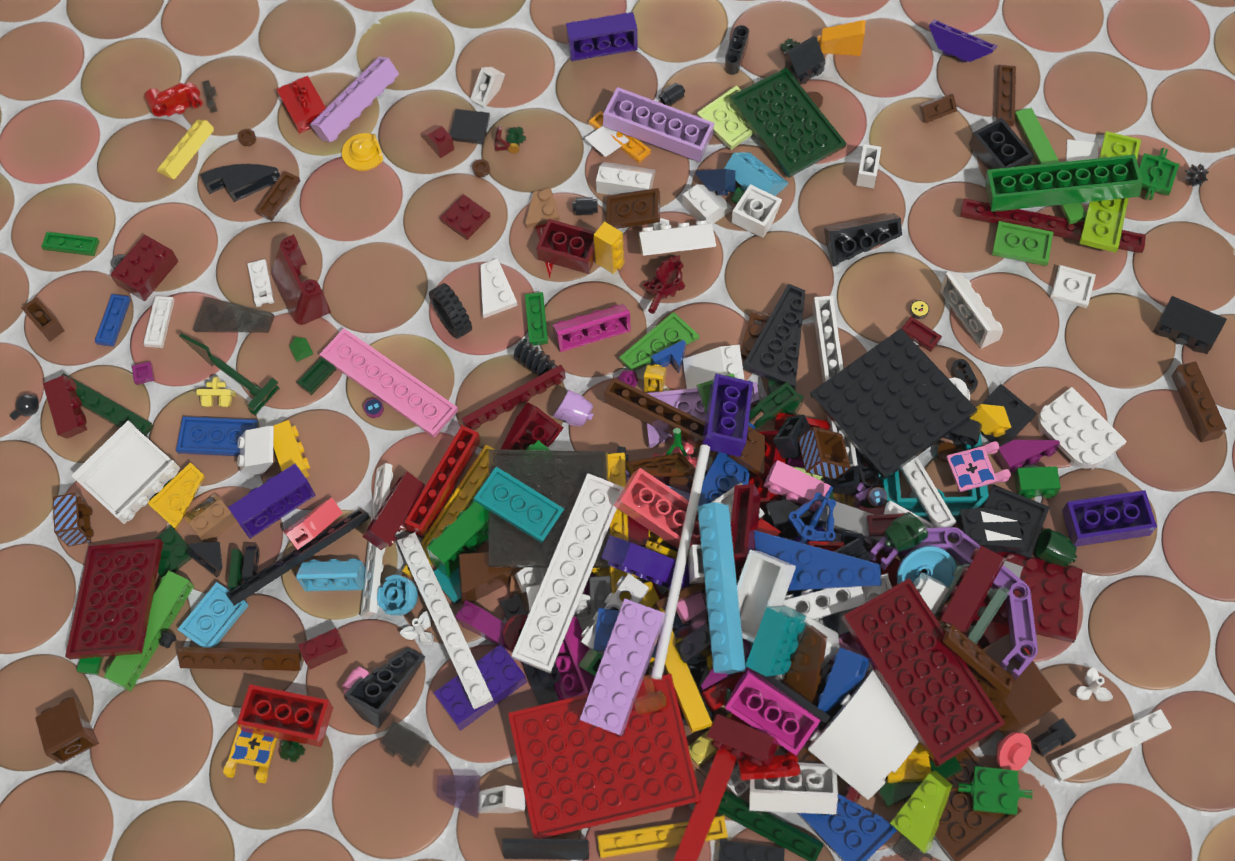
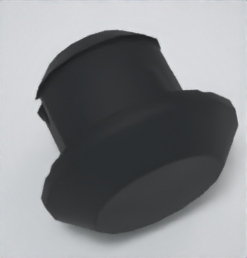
M163 631L161 632L162 636L159 645L170 648L172 642L177 641V638L174 634Z

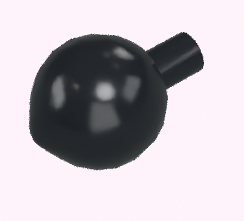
M31 394L19 396L15 402L16 410L10 414V417L16 420L21 415L25 417L34 415L39 409L38 397Z

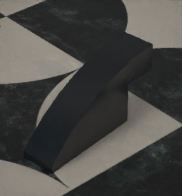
M235 164L209 170L200 174L209 194L226 187L233 202H236L275 184L280 177V173L276 167Z

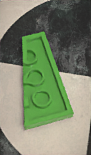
M673 312L619 357V361L629 370L636 371L650 364L652 355L682 340H685L686 345L698 340L699 335Z

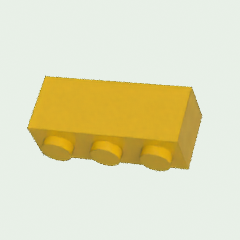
M606 222L594 234L595 260L597 265L614 274L617 269L620 270L625 262L623 232Z
M289 420L273 425V447L281 471L283 472L293 464H296L305 478L310 476L308 469L311 468L307 457L303 458L302 455L305 452L302 442H298L296 438L299 436L296 425L292 426Z

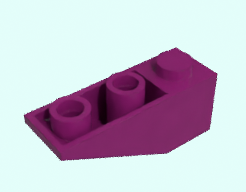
M1012 440L1000 446L994 457L1003 470L1008 469L1010 473H1015L1018 468H1024L1023 466L1027 464L1033 465L1037 463L1041 457H1050L1055 454L1060 442L1059 440Z

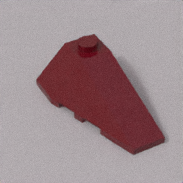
M527 402L516 417L490 469L494 470L495 467H498L503 471H507L512 466L513 461L523 456L531 444L534 445L539 440L546 447H549L564 427L537 406Z

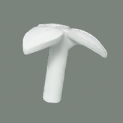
M428 611L421 614L418 619H413V626L405 627L400 631V635L408 640H414L420 635V643L426 646L432 645L434 641L432 633L424 631L431 626V617Z
M1094 667L1090 668L1084 678L1089 687H1078L1076 696L1081 700H1089L1091 693H1094L1098 701L1113 699L1111 692L1101 687L1105 682L1104 678L1099 676Z

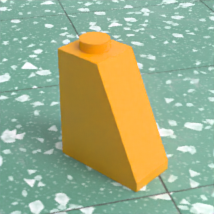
M866 20L822 28V35H818V43L822 53L861 56Z

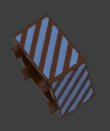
M812 427L798 438L806 473L836 479L851 469L842 434Z
M77 492L54 496V533L68 547L91 543V537L94 536L90 522V515L93 514L92 508L87 505Z

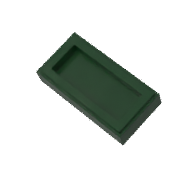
M321 357L297 381V384L312 396L337 369Z
M232 549L228 582L230 590L242 584L244 555L239 549Z

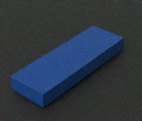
M111 294L95 339L97 345L115 346L131 301L129 296Z

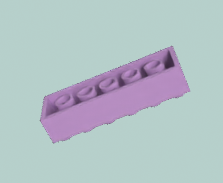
M619 87L616 88L603 114L604 127L698 162L701 161L708 147L715 125L711 121Z
M624 599L580 720L623 736L665 621V613Z

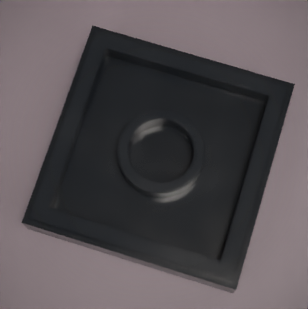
M456 109L450 131L453 141L484 145L490 113Z

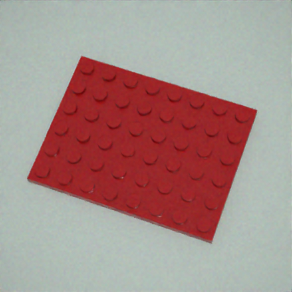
M672 674L663 675L661 680L651 678L642 681L623 736L580 720L589 694L508 713L534 839L547 838L701 801Z

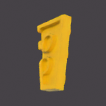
M189 463L147 504L177 530L205 478L204 474L192 463Z

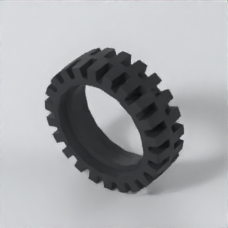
M443 283L429 291V298L434 306V310L437 312V316L440 317L444 327L448 329V332L455 339L466 335L472 330L469 315L450 286Z

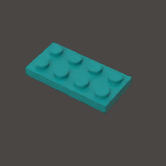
M495 467L474 498L476 503L541 543L544 542L564 511V508L498 467Z

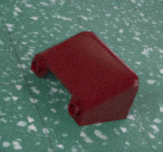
M293 234L280 242L271 274L293 320L299 325H304L331 313L319 283L313 279L301 282L298 277L302 275L301 266L307 263Z

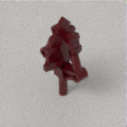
M679 255L668 257L667 260H664L660 267H657L655 271L656 276L651 281L643 284L646 292L655 296L648 309L651 314L656 312L662 299L667 298L668 295L675 297L676 291H681L685 288L681 271L684 265L680 261Z

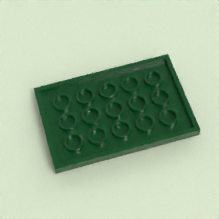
M787 68L729 97V102L788 178L846 147L847 143Z

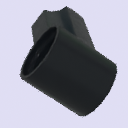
M1062 718L1048 728L1049 730L1034 738L1031 743L1036 753L1043 757L1056 747L1065 745L1077 735L1066 720Z

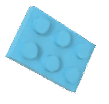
M216 582L177 630L200 647L215 648L249 605L243 600L234 606L226 596L229 590Z

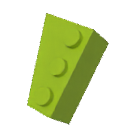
M936 771L929 773L890 823L924 853L932 847V841L938 829L952 784Z

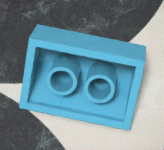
M750 152L733 153L724 168L735 170V181L741 184L740 187L745 191L749 185H753L776 196L789 183Z
M331 559L328 562L309 560V562H302L296 579L304 591L363 590L366 568L363 562L358 559H349L348 561Z

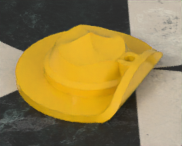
M361 133L354 135L343 145L342 158L351 169L366 171L375 168L383 161V155L375 134Z

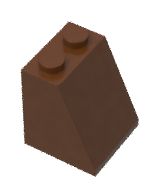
M508 551L459 554L462 605L465 601L472 603L508 584L513 570L512 558H508Z
M75 697L65 698L59 705L47 708L39 716L35 717L46 756L59 764H63L99 744L81 702Z

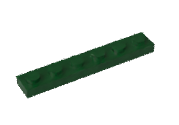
M73 379L77 385L76 393L81 400L83 408L118 428H121L127 421H130L145 437L154 427L149 421Z
M725 791L717 810L718 813L807 861H816L825 844L765 811H749L748 802Z

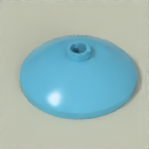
M922 546L909 552L901 561L897 571V585L908 578L914 583L915 579L920 576V571L925 569L924 574L942 582L949 588L955 578L953 573L957 565L952 556L944 549L936 546Z

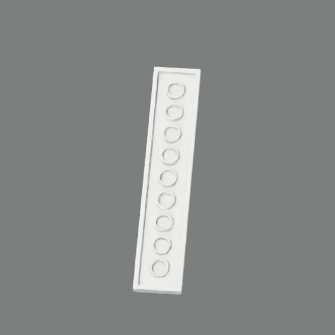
M589 473L587 474L511 658L551 673L617 508L613 505L624 487Z

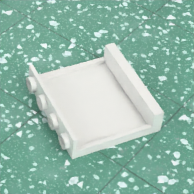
M127 421L71 476L117 519L125 524L127 521L132 520L135 513L141 507L146 506L149 500L156 493L160 492L164 485L174 478L181 468L145 437L130 421Z

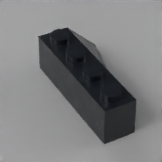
M894 213L824 227L826 246L833 267L839 265L842 261L854 258L862 252H867L875 246L883 245L902 236L901 218Z

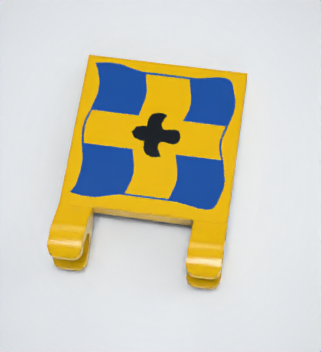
M238 726L223 773L226 777L233 778L237 763L259 767L255 776L259 783H266L278 738L243 732Z

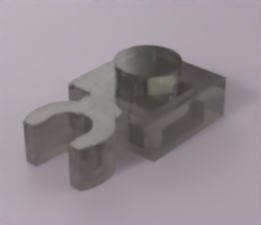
M209 80L203 81L208 108H210L211 113L217 112L215 97L218 95L216 88L211 86Z
M901 834L891 849L905 861H913V859L921 861L923 857H927L929 860L933 859L930 854L920 852V849L903 834Z

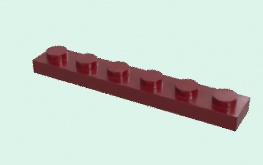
M559 365L462 418L463 425L476 430L483 423L493 421L498 415L511 411L516 405L526 403L531 397L544 393L549 387L559 385L566 379L564 368L562 365Z

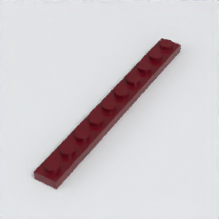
M966 198L963 200L960 217L994 224L1002 221L1054 232V236L1079 241L1084 222L1069 224L1066 218L1021 209L991 212L989 203ZM1122 230L1118 249L1143 253L1146 234Z

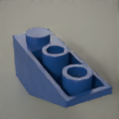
M843 648L839 649V652L834 656L832 671L827 675L824 692L819 696L818 709L830 712L864 679L870 663L868 658Z

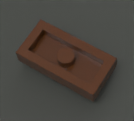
M948 94L920 105L923 122L928 123L956 112L957 107L954 94Z

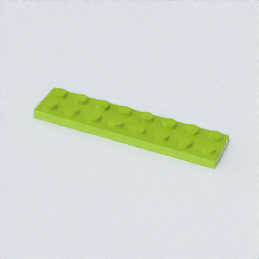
M1106 131L1099 158L1136 155L1137 159L1141 139ZM1129 198L1089 202L1079 244L1116 253L1119 247Z

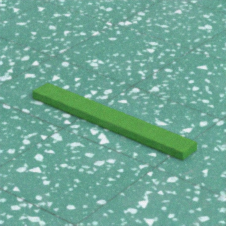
M1028 108L1015 111V118L1038 164L1058 163L1059 160L1033 109ZM1081 203L1059 205L1069 224L1085 221L1086 212Z

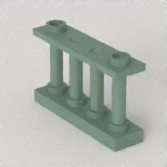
M970 564L959 565L954 571L953 576L955 578L934 615L936 619L939 618L944 605L950 600L953 588L962 581L960 576L966 566L969 567ZM1004 586L998 590L990 588L987 596H989L988 599L991 602L987 607H980L977 612L980 618L977 624L973 623L970 625L967 631L968 638L975 644L978 643L1008 596L1010 590Z

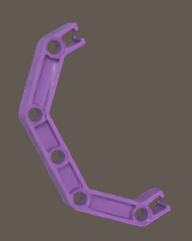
M955 527L927 528L928 538L914 548L896 552L892 547L888 548L885 545L884 540L886 539L883 537L870 551L869 556L871 560L875 561L877 559L876 554L881 549H885L886 552L890 553L887 559L882 557L880 560V567L885 570L897 555H907L912 550L922 546H936L948 552L961 565L966 563L971 565L973 561L970 559L976 548H980V545ZM947 537H954L957 543H950ZM1003 565L991 588L998 590L1004 586L1010 590L1005 601L1012 651L1000 663V666L1006 670V666L1009 664L1008 661L1011 658H1015L1016 661L1021 663L1018 670L1014 668L1012 671V676L1016 680L1036 657L1038 646L1029 586ZM1018 590L1021 592L1022 598L1016 597L1013 591ZM1020 648H1026L1030 655L1024 656Z

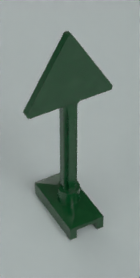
M182 333L179 335L209 365H215L250 391L254 398L247 406L249 412L254 416L280 389L277 386L278 381L274 378H271L263 388L254 385L222 360L214 357L207 346Z

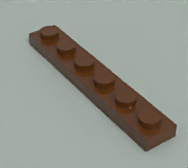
M179 647L177 651L180 668L301 671L302 668L300 649Z

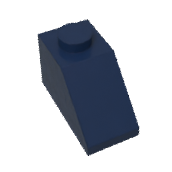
M714 169L696 171L697 177L709 191L717 192L718 196H728V192H735V170Z

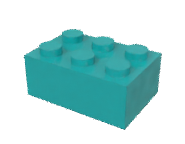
M787 606L766 607L745 666L766 677L786 674L791 666L792 654L798 647L797 640L799 635L805 628L804 621L806 615Z

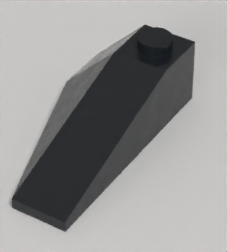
M409 647L389 659L387 664L380 668H375L365 678L361 677L356 680L345 693L344 699L361 719L379 728L391 714L425 660V656Z

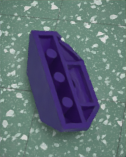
M933 20L929 25L938 49L942 50V53L945 55L958 57V60L962 62H972L993 53L997 49L995 44L937 20Z

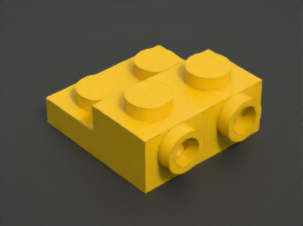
M920 741L895 773L891 771L888 774V783L924 781L927 775L931 773L929 754Z

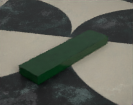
M955 756L937 767L932 760L930 761L931 772L936 771L945 779L963 770ZM923 781L886 782L877 792L885 806L889 808L911 797Z

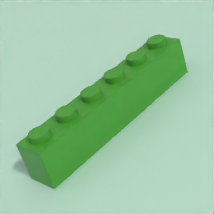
M168 571L161 578L159 587L153 595L143 653L116 656L105 671L104 677L109 682L127 691H132L159 646L162 636L161 632L169 630L195 587L188 579L171 571Z

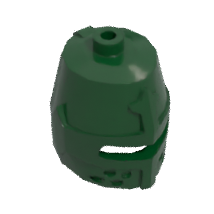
M910 512L895 519L884 530L885 545L888 548L892 547L896 552L914 548L928 538L927 528Z
M1050 528L1043 530L1039 534L1035 545V555L1041 560L1050 564L1067 567L1077 559V555H1075L1077 547L1067 536Z

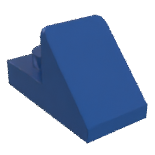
M685 340L652 355L651 365L667 367L672 363L679 373L686 352Z

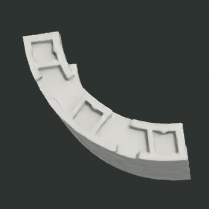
M870 663L864 679L851 695H846L840 703L842 705L840 710L821 731L816 730L811 736L810 740L812 743L808 748L810 752L867 800L886 783L885 778L891 771L895 773L920 741Z

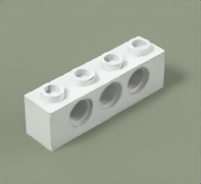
M628 573L626 577L622 576L616 584L619 587L614 594L611 592L606 598L605 603L607 605L604 609L611 610L615 608L620 611L623 604L620 600V595L623 592H629L632 595L630 601L640 603L648 592L649 587ZM598 611L593 617L595 622L592 627L587 626L581 635L583 638L581 642L591 649L594 648ZM597 651L601 655H604L605 653L604 651Z
M862 587L822 589L817 592L806 590L801 592L802 596L794 597L793 594L787 595L782 606L796 610V604L802 602L807 607V611L802 614L812 620H817L857 608L866 603ZM836 593H845L847 600L839 602L836 599ZM823 597L827 605L823 608L817 606L816 598Z

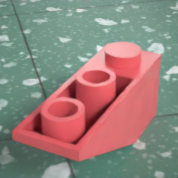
M331 497L283 532L293 547L298 550L314 539L343 512Z

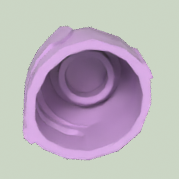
M569 390L552 417L561 421L565 420L569 425L581 427L586 423L587 419L591 421L594 415L591 413L593 404L583 396Z

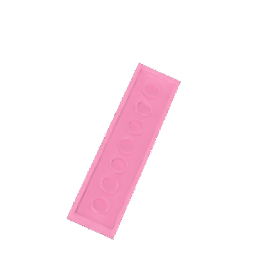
M345 328L319 354L320 357L331 363L337 370L433 438L458 412L457 406Z

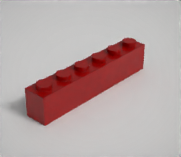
M461 425L404 523L407 531L415 532L416 535L422 538L425 537L481 441L478 432Z

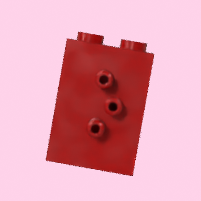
M308 75L276 89L283 106L299 134L312 129L310 124L326 109Z

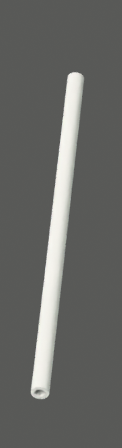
M701 445L665 610L666 618L661 629L651 678L657 680L662 679L710 452V446Z

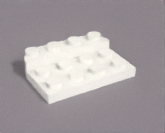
M1073 387L1048 406L1045 405L1038 416L1039 433L1042 436L1045 434L1050 440H1059L1058 448L1071 460L1069 464L1075 468L1078 466L1092 470L1127 442Z

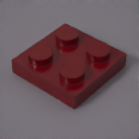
M463 194L440 217V221L468 240L491 215L490 212Z

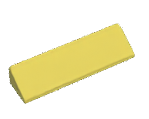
M196 120L156 171L171 179H176L214 131L207 120Z

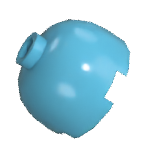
M401 575L387 577V581L378 589V606L382 607L384 612L389 615L402 616L409 613L415 607L418 600L416 586L411 580Z

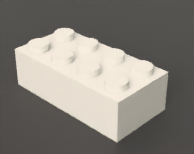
M749 551L737 584L742 638L754 643L766 607L782 606L796 568L795 565L761 551Z

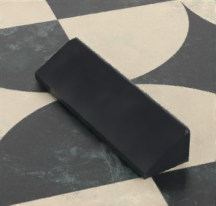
M502 839L503 856L505 859L589 860L590 844L589 840Z

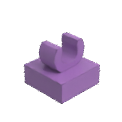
M863 483L859 484L855 492L854 504L856 507L862 506V503L867 501L866 493L870 488L866 489Z

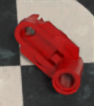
M179 83L162 92L152 88L147 90L144 95L150 110L157 117L165 115L169 117L176 113L182 114L188 107L193 106V108L198 109L197 104L200 107L203 105V101L200 99V90L194 83Z

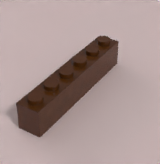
M613 377L604 392L605 403L672 436L673 430L679 428L681 430V440L700 449L703 441L705 421Z

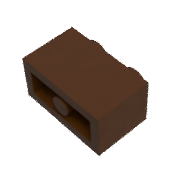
M37 297L21 308L49 342L65 331Z

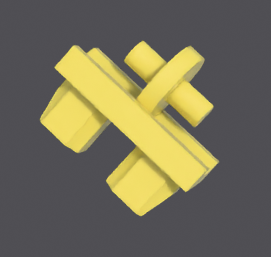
M214 377L212 382L206 383L207 388L213 389H197V395L200 396L201 406L213 407V397H219L220 407H231L232 397H236V391L220 389L226 388L227 384L226 382H220L219 377Z

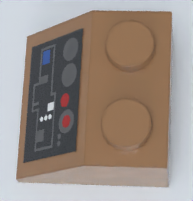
M215 493L183 516L203 543L211 542L237 522L228 507Z

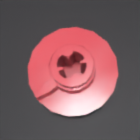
M1013 732L999 741L996 758L1000 769L1017 771L1022 769L1031 755L1032 746L1029 737L1021 732Z

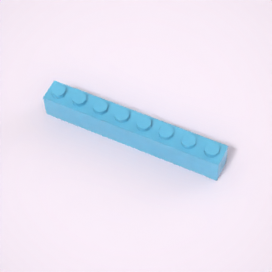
M712 502L698 506L713 668L714 673L732 674L746 671L729 505Z

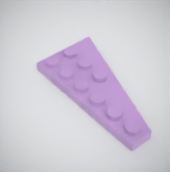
M757 382L753 383L751 406L759 403ZM697 388L647 393L698 419L706 420V414ZM647 423L649 448L673 439L672 435Z

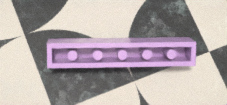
M379 56L310 124L322 141L332 142L336 140L338 135L347 129L350 123L359 117L361 112L370 106L373 100L381 95L388 85L395 81L399 73L390 59Z

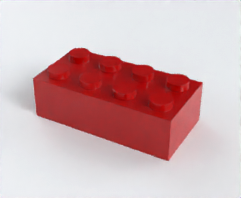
M249 684L237 725L243 732L322 747L333 706L326 699Z

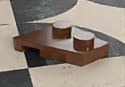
M748 426L746 444L741 456L729 455V457L761 477L765 467V436Z

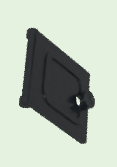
M1000 384L981 404L1004 406L1012 428L1006 430L1005 434L999 437L985 435L982 431L981 434L990 442L996 441L1000 447L1012 441L1037 413L1005 386Z

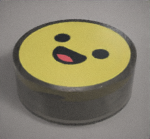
M922 300L914 301L910 307L911 316L918 320L927 317L929 312L928 304Z

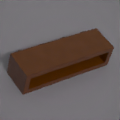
M1197 362L1178 365L1171 376L1200 442L1219 439L1227 428Z

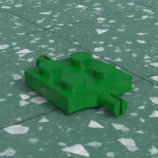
M1161 148L1159 156L1144 153L1141 159L1139 170L1143 180L1142 188L1147 189L1145 199L1149 197V200H1152L1154 192L1167 196L1171 192L1179 163L1172 162L1166 158L1167 148Z
M975 766L973 767L971 784L958 782L957 786L958 792H970L972 811L1017 815L1019 798H1033V795H1029L1033 794V790L1020 789L1017 770Z

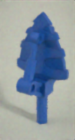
M830 486L825 497L820 492H817L811 501L803 504L799 509L788 515V521L794 527L799 538H801L799 543L807 544L809 541L832 542L835 539L833 510L836 506V501L828 499L833 487ZM821 501L809 525H805L799 517L809 510L813 503ZM827 504L829 507L827 531H817L814 528Z

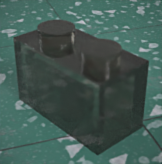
M395 721L380 742L384 747L383 751L392 757L396 754L402 758L401 762L409 767L414 765L418 768L432 747L428 740Z

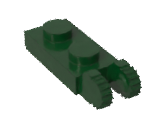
M786 382L750 410L749 420L762 412L764 415L754 423V426L759 428L800 399V395Z

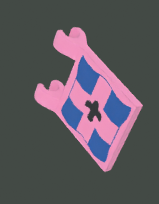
M996 441L982 447L946 456L959 492L1009 480L1011 476L1010 471L1006 469L995 474L987 454H995L999 449V444Z

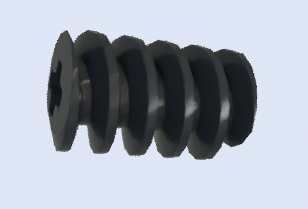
M523 339L515 348L514 360L519 361L521 365H525L527 369H531L532 373H537L538 377L550 371L555 360L549 362L550 355H546L543 358L544 351L538 353V347L532 349L533 344H527V339Z

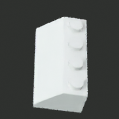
M707 220L696 221V225L690 226L689 222L679 223L678 227L671 228V225H662L658 230H653V227L642 228V232H638L640 251L643 256L716 247L713 227L711 223H707Z
M946 273L940 293L980 349L1000 340L1003 333L1002 325L994 319L991 310L984 305L981 296L973 290L970 281L965 279L962 273Z
M798 763L801 773L797 776L750 779L749 811L836 815L838 800L837 773L826 764Z

